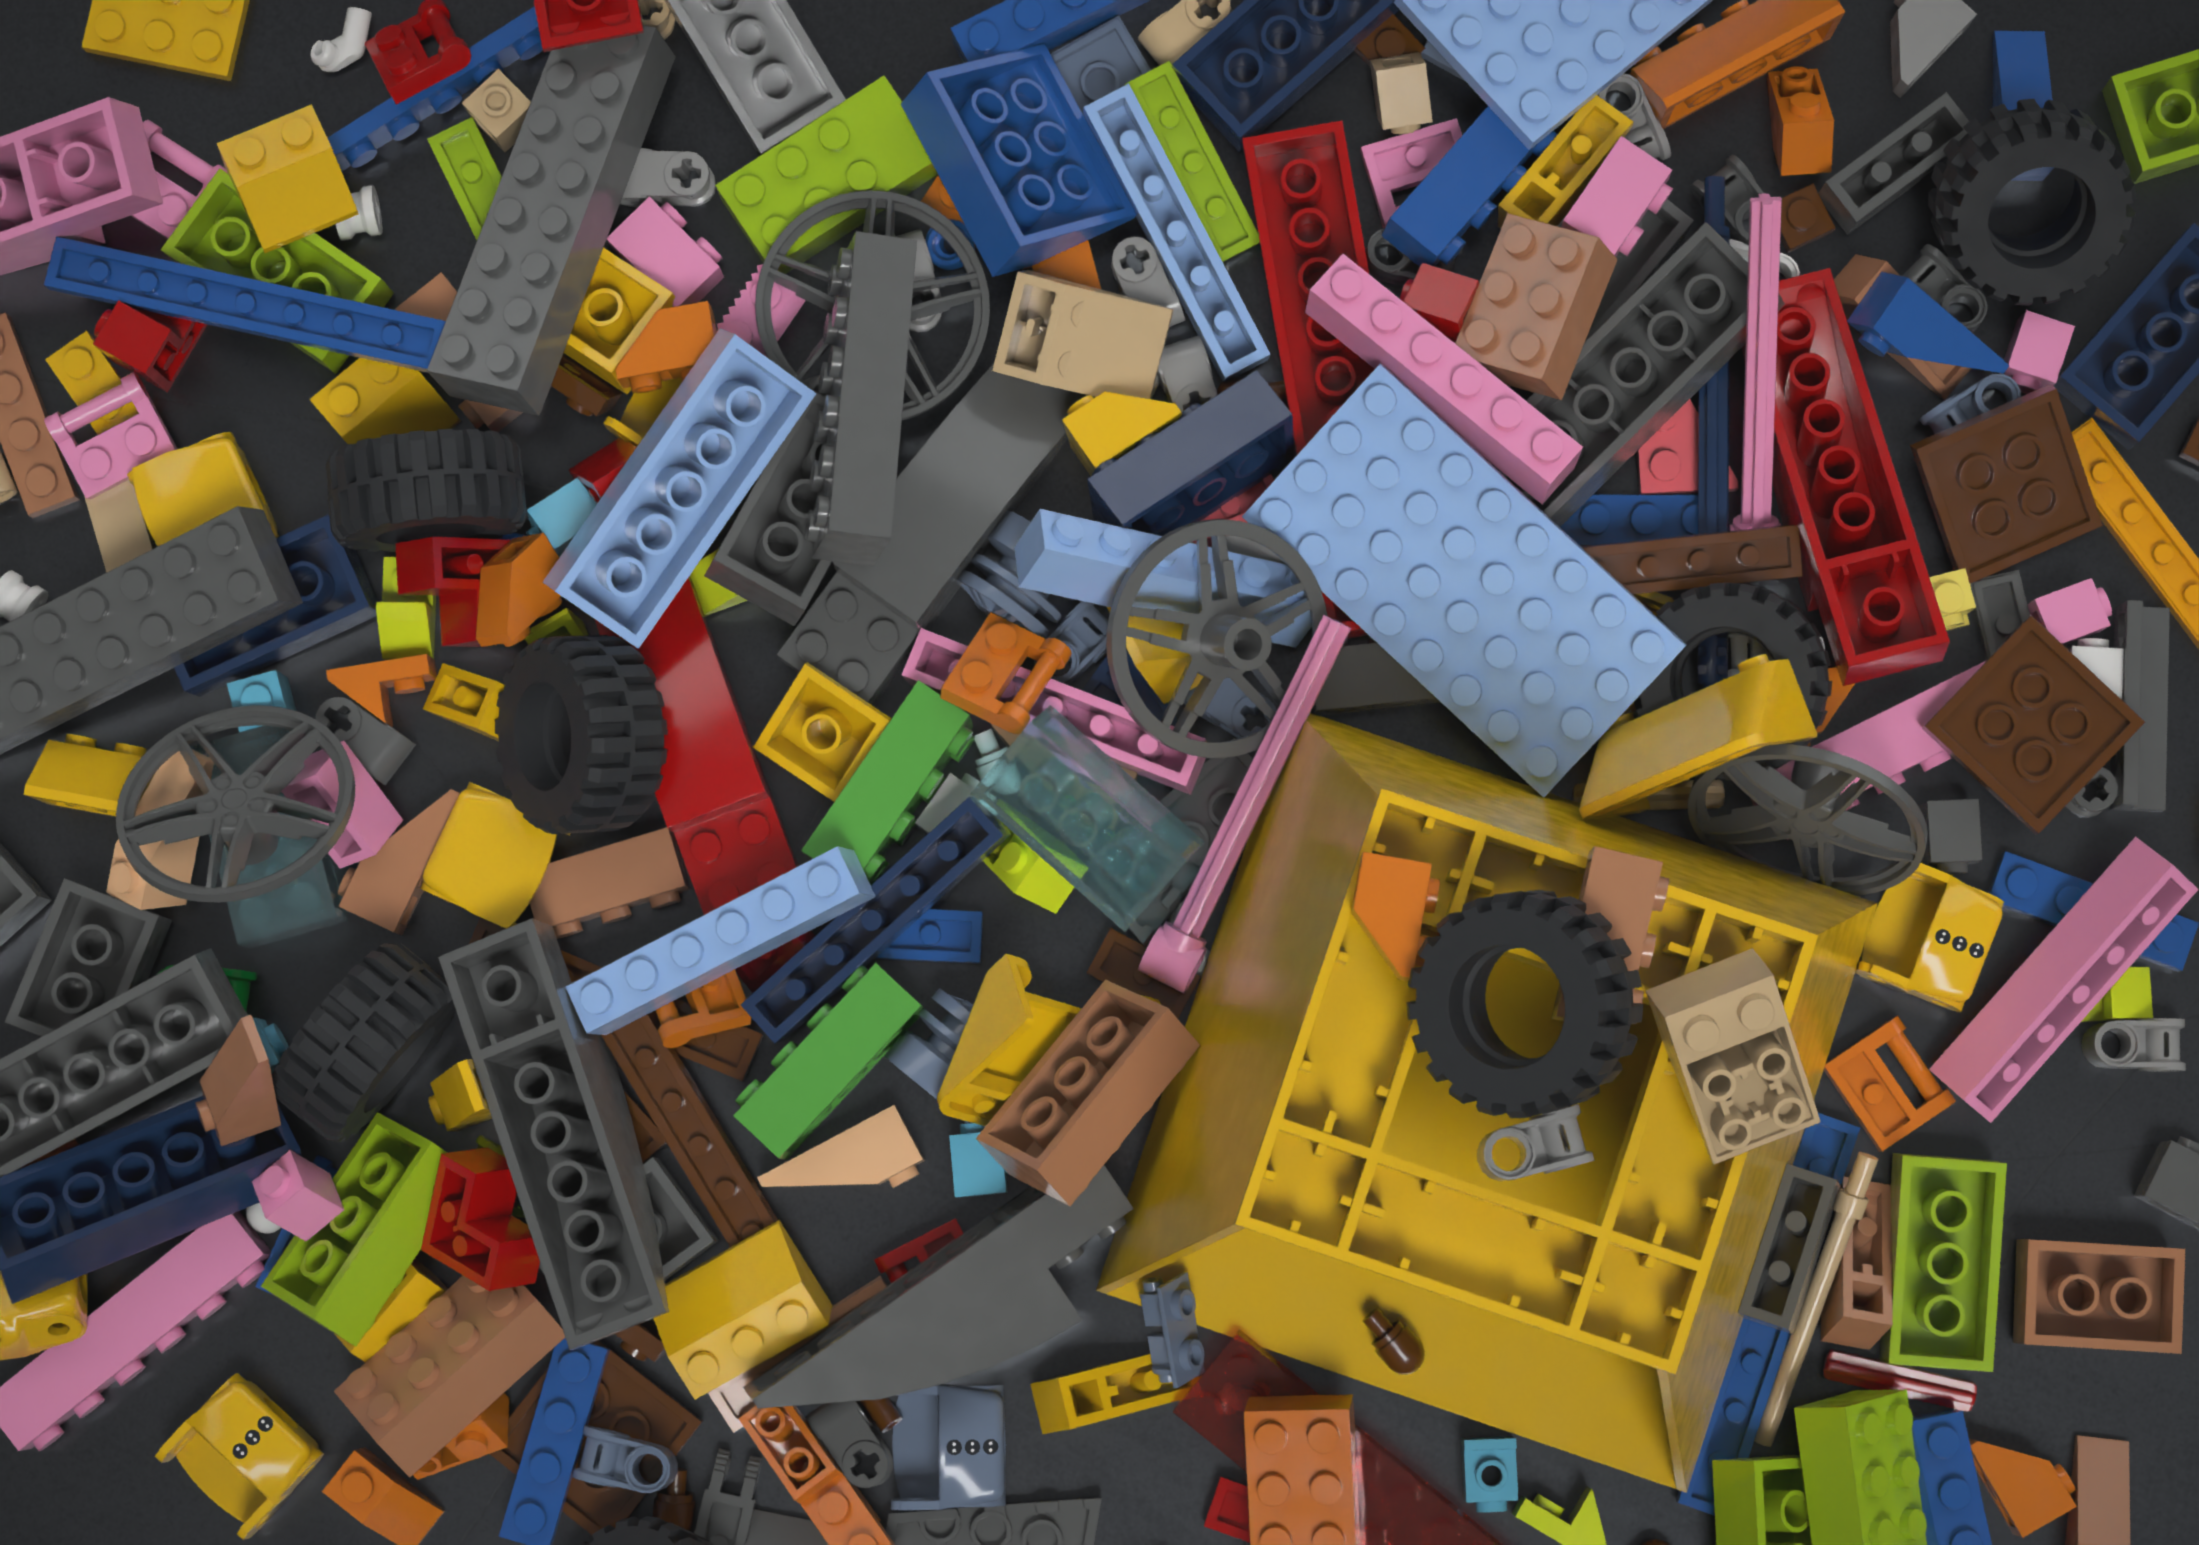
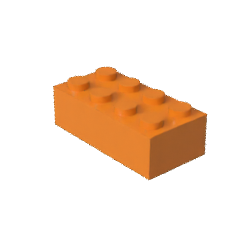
M1353 1394L1249 1397L1244 1409L1250 1545H1361Z

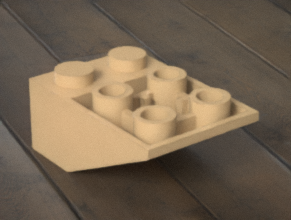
M1031 270L1018 271L992 371L1037 384L1095 397L1106 391L1151 399L1174 309Z
M1753 948L1645 990L1661 1039L1713 1165L1821 1122L1774 975Z

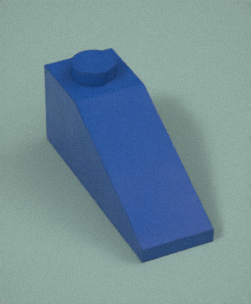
M1994 31L1993 108L2004 104L2008 111L2017 109L2018 100L2035 99L2039 107L2043 108L2046 101L2053 100L2045 31ZM2054 167L2032 169L2016 176L2011 181H2043Z
M1881 272L1847 320L1852 327L1862 334L1858 341L1869 351L1881 357H1884L1888 352L1907 358L2003 374L2009 367L2008 363L1908 277Z

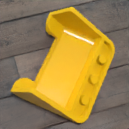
M1767 654L1750 658L1737 665L1740 673L1636 719L1633 713L1620 716L1608 731L1599 738L1579 807L1582 820L1641 813L1650 809L1648 796L1768 745L1804 742L1818 736L1789 659L1769 662Z
M1005 954L985 974L937 1095L940 1111L944 1115L986 1126L1082 1009L1025 992L1024 988L1030 983L1032 974L1028 963L1024 959ZM1143 996V997H1145V998H1147V999H1150V1000H1152V1001H1154V1002L1160 1004V1001L1157 1000V999H1154V998H1151V997H1147V996Z

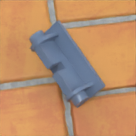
M1183 1272L1163 1283L1162 1277L1147 1278L1142 1281L1143 1289L1139 1291L1145 1326H1162L1163 1333H1152L1147 1336L1152 1361V1372L1158 1374L1159 1382L1161 1383L1173 1382V1388H1179L1205 1372L1203 1364L1204 1348L1199 1341L1195 1317L1196 1301L1190 1288L1188 1272Z

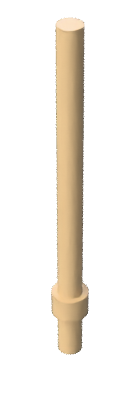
M1858 1152L1845 1189L1840 1188L1832 1208L1836 1211L1834 1220L1813 1273L1794 1334L1790 1335L1754 1440L1763 1446L1771 1447L1853 1226L1856 1219L1862 1220L1869 1199L1865 1197L1878 1162V1158L1870 1154Z

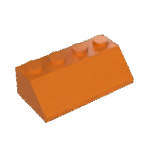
M1742 0L1721 13L1723 20L1705 28L1704 24L1700 23L1684 31L1677 37L1679 44L1664 52L1661 51L1660 47H1655L1634 64L1635 67L1631 69L1629 75L1636 78L1641 84L1655 117L1664 129L1829 40L1845 14V10L1837 0H1758L1751 5L1747 0Z

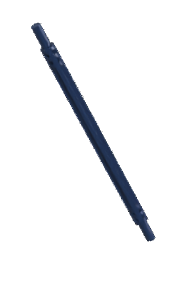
M1705 177L1704 223L1707 222L1730 245V227L1725 226V177ZM1729 361L1699 389L1698 534L1729 531ZM1728 632L1711 636L1698 645L1697 684L1702 685V689L1728 678Z

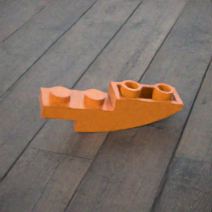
M755 1405L738 1418L794 1501L801 1504L828 1545H895L879 1521L881 1519L857 1486L851 1484L845 1477L832 1455L820 1443L807 1419L796 1406L757 1408Z

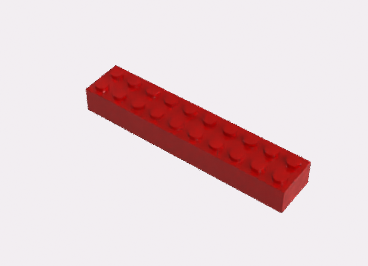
M1342 120L1242 138L1288 408L1293 416V435L1297 455L1375 370L1305 313L1310 289L1342 254H1345L1369 274ZM1322 592L1327 616L1351 628L1347 636L1348 639L1368 635Z

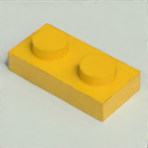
M85 331L45 359L77 406L122 384L120 375L109 359L93 345L95 339L88 331ZM131 401L91 422L90 425L99 435L139 413Z

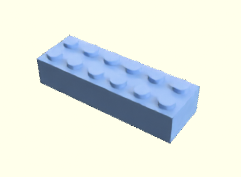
M720 328L548 573L543 583L639 649L817 393L736 334Z

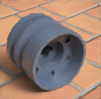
M1007 510L988 536L989 542L1002 555L1000 560L996 562L986 556L975 554L971 561L987 578L983 580L975 574L963 570L956 581L975 602L974 604L987 616L992 612L1046 639L1050 634L1049 630L1034 615L1037 613L1051 622L1058 623L1061 619V614L1047 599L1050 594L1019 587L1014 547L1031 522Z
M940 988L932 996V999L949 1012L944 1020L940 1022L924 1008L919 1012L922 1021L933 1032L931 1036L925 1040L905 1030L884 1056L936 1099L973 1007V1004L969 1001L949 995Z

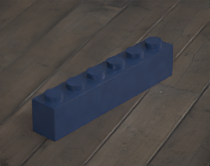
M978 796L968 797L871 885L876 896L875 898L836 917L750 995L741 1006L774 1044L786 1040L842 989L843 984L861 966L866 967L1003 843L1011 833Z

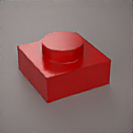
M1220 1477L1204 1527L1250 1543L1248 1487Z

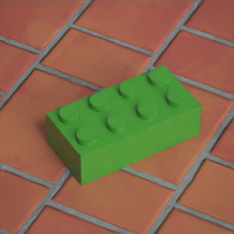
M918 680L801 851L809 860H812L837 846L854 850L870 885L875 883L884 874L889 865L884 856L895 842L902 846L916 827L915 822L917 820H915L913 814L921 802L924 800L929 804L946 780L942 772L951 758L960 762L974 742L975 737L972 735L973 723L970 714L941 699L940 694Z
M877 963L870 970L865 966L858 968L843 984L842 989L847 994L834 1008L828 1003L822 1006L806 1024L812 1032L800 1045L793 1041L789 1042L772 1060L771 1064L776 1068L772 1075L764 1083L755 1079L735 1100L741 1108L733 1116L779 1159L788 1160L885 1056L905 1030L908 1031L920 1018L919 1012L924 1007Z

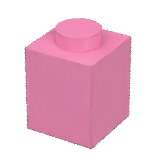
M2026 310L2016 321L2004 357V361L2009 364L2004 375L2011 377L2018 384L2020 391L2026 394L2047 385L2054 386L2057 383L2075 326Z
M2092 578L2036 598L2027 604L2030 616L2032 615L2063 645L2099 633L2111 625L2108 617L2112 615V608L2108 596L2103 588L2099 587L2096 589Z
M291 1150L252 1181L265 1218L304 1241H308L344 1211L330 1173Z

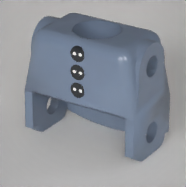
M940 1384L898 1395L896 1408L903 1419L893 1427L892 1447L894 1472L900 1498H893L891 1500V1510H941L954 1507L1005 1506L1006 1437L1004 1385Z

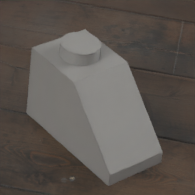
M1894 0L1893 3L1899 9L1890 22L1892 89L1899 98L1959 38L1977 15L1962 0Z

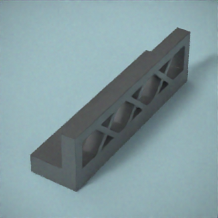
M2127 600L2114 609V648L2124 649L2122 700L2145 723L2111 758V773L2116 778L2118 792L2113 804L2110 805V810L2163 812L2166 810L2170 608L2143 607V601Z

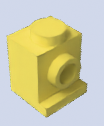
M1963 568L1929 577L1946 630L1949 631L1968 626L1970 623L1967 614L1976 608L1966 569Z

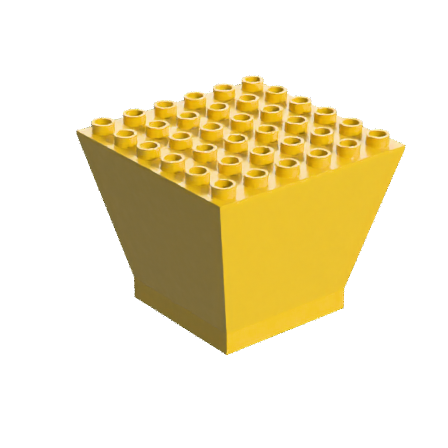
M1310 713L1247 841L1185 1028L1200 1046L1162 1093L1127 1196L1134 1209L1123 1216L1127 1222L1115 1232L1096 1291L1142 1306L1139 1291L1143 1289V1280L1152 1277H1162L1163 1283L1183 1272H1188L1190 1288L1196 1301L1195 1317L1198 1326L1687 1493L1742 1324L1743 1317L1738 1311L1786 1164L1793 1165L1804 1129L1713 1165L1661 1039L1645 990L1753 948L1774 975L1814 1099L1878 903L1620 816L1582 820L1579 812L1580 803L1551 793H1548L1543 798L1531 786ZM1594 846L1663 862L1660 876L1669 878L1667 895L1662 911L1652 910L1647 933L1656 934L1655 948L1649 968L1639 966L1642 987L1634 988L1644 991L1642 1022L1636 1023V1025L1631 1024L1629 1033L1636 1035L1638 1038L1632 1055L1619 1058L1618 1061L1622 1064L1623 1070L1614 1081L1600 1085V1093L1585 1102L1577 1103L1581 1110V1113L1577 1116V1121L1586 1151L1593 1153L1594 1161L1547 1174L1541 1172L1509 1181H1497L1489 1178L1482 1172L1477 1162V1149L1481 1140L1495 1130L1529 1121L1530 1117L1510 1118L1507 1113L1492 1116L1479 1112L1476 1107L1477 1101L1462 1104L1449 1094L1452 1082L1449 1080L1436 1082L1426 1069L1427 1065L1433 1061L1427 1051L1417 1053L1412 1040V1036L1420 1034L1417 1019L1408 1020L1406 1002L1416 1001L1417 989L1409 987L1408 981L1397 979L1351 914L1362 853L1368 852L1432 864L1430 878L1440 879L1438 898L1434 914L1424 912L1420 935L1430 937L1440 935L1437 931V924L1448 914L1462 912L1464 904L1478 898L1517 891L1544 890L1554 891L1557 898L1571 896L1578 899L1589 851ZM1525 948L1508 950L1495 963L1487 981L1485 1003L1491 1026L1500 1040L1519 1055L1526 1058H1538L1547 1054L1554 1046L1564 1022L1551 1019L1559 986L1558 978L1543 959ZM1501 1138L1493 1145L1492 1159L1500 1169L1511 1171L1519 1163L1520 1150L1512 1140ZM1379 1308L1391 1323L1400 1320L1403 1325L1406 1324L1422 1342L1425 1350L1424 1362L1414 1373L1407 1375L1397 1374L1389 1369L1376 1354V1348L1372 1345L1376 1336L1363 1323V1319L1374 1309Z

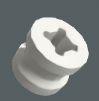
M374 185L363 186L359 192L351 193L359 215L336 224L341 241L352 239L356 233L366 232L371 236L382 234V216Z
M13 570L6 572L0 578V617H4L11 622L46 604L48 591L38 585L32 587L26 585L23 581V576Z

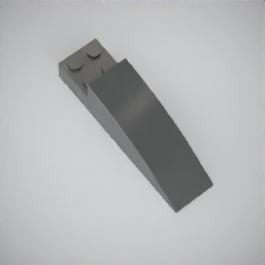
M993 363L955 406L896 479L891 540L874 566L833 561L836 574L777 653L781 662L797 674H799L804 664L808 662L874 706L908 660L920 629L923 628L929 631L959 590L960 586L957 584V578L963 570L972 572L975 568L971 561L975 554H985L991 546L988 536L1007 510L1012 512L1017 510L1065 444L1068 437L1062 419L1068 416L1067 411L1075 402L1088 395L992 371Z
M531 918L439 956L438 958L569 1349L575 1350L668 1313L669 1308L653 1207L621 1079L613 1054L601 1035L586 1034L566 990V986L572 984L553 926Z
M1105 1165L1098 1171L1085 1191L1078 1196L1071 1206L1030 1186L968 1229L961 1236L948 1243L752 1380L743 1389L757 1408L883 1399L937 1386L990 1368L1033 1349L1083 1321L1049 1271V1268L1055 1264L1058 1269H1061L1074 1262L1084 1253L1081 1245L1097 1234L1101 1239H1104L1118 1231L1127 1222L1123 1216L1134 1208Z

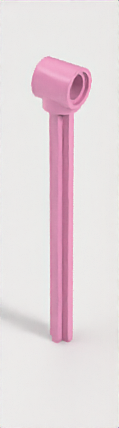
M1758 194V198H1750L1741 514L1733 519V525H1729V531L1781 526L1779 520L1771 515L1782 198L1770 197L1769 194Z
M1326 615L1322 616L1174 922H1165L1163 926H1159L1143 955L1138 971L1183 994L1188 990L1207 951L1205 947L1207 942L1201 935L1351 630L1350 627Z

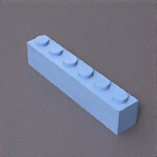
M1129 83L1084 106L1083 115L1136 211V218L1142 230L1156 250L1163 270L1170 280L1197 335L1201 337L1205 350L1222 382L1237 377L1268 361L1271 354Z
M1039 509L1014 547L1019 587L1112 607L1118 587L1127 571L1143 551L1162 536ZM1188 543L1166 556L1148 575L1138 591L1132 607L1159 608L1198 614L1197 544ZM1207 547L1208 563L1211 565L1212 599H1219L1212 548ZM1228 551L1229 560H1233L1238 601L1242 607L1299 583L1292 570L1286 564ZM1304 591L1254 614L1255 619L1262 622L1284 608L1305 598ZM1310 610L1296 617L1291 625L1272 635V643L1296 648L1312 627Z
M837 846L566 986V990L586 1034L607 1035L876 896L855 851Z

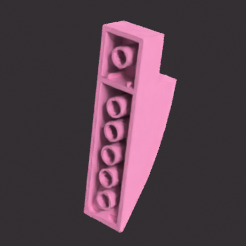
M107 97L0 137V275L49 262L56 236L98 246L106 244L102 225L163 204L139 107Z

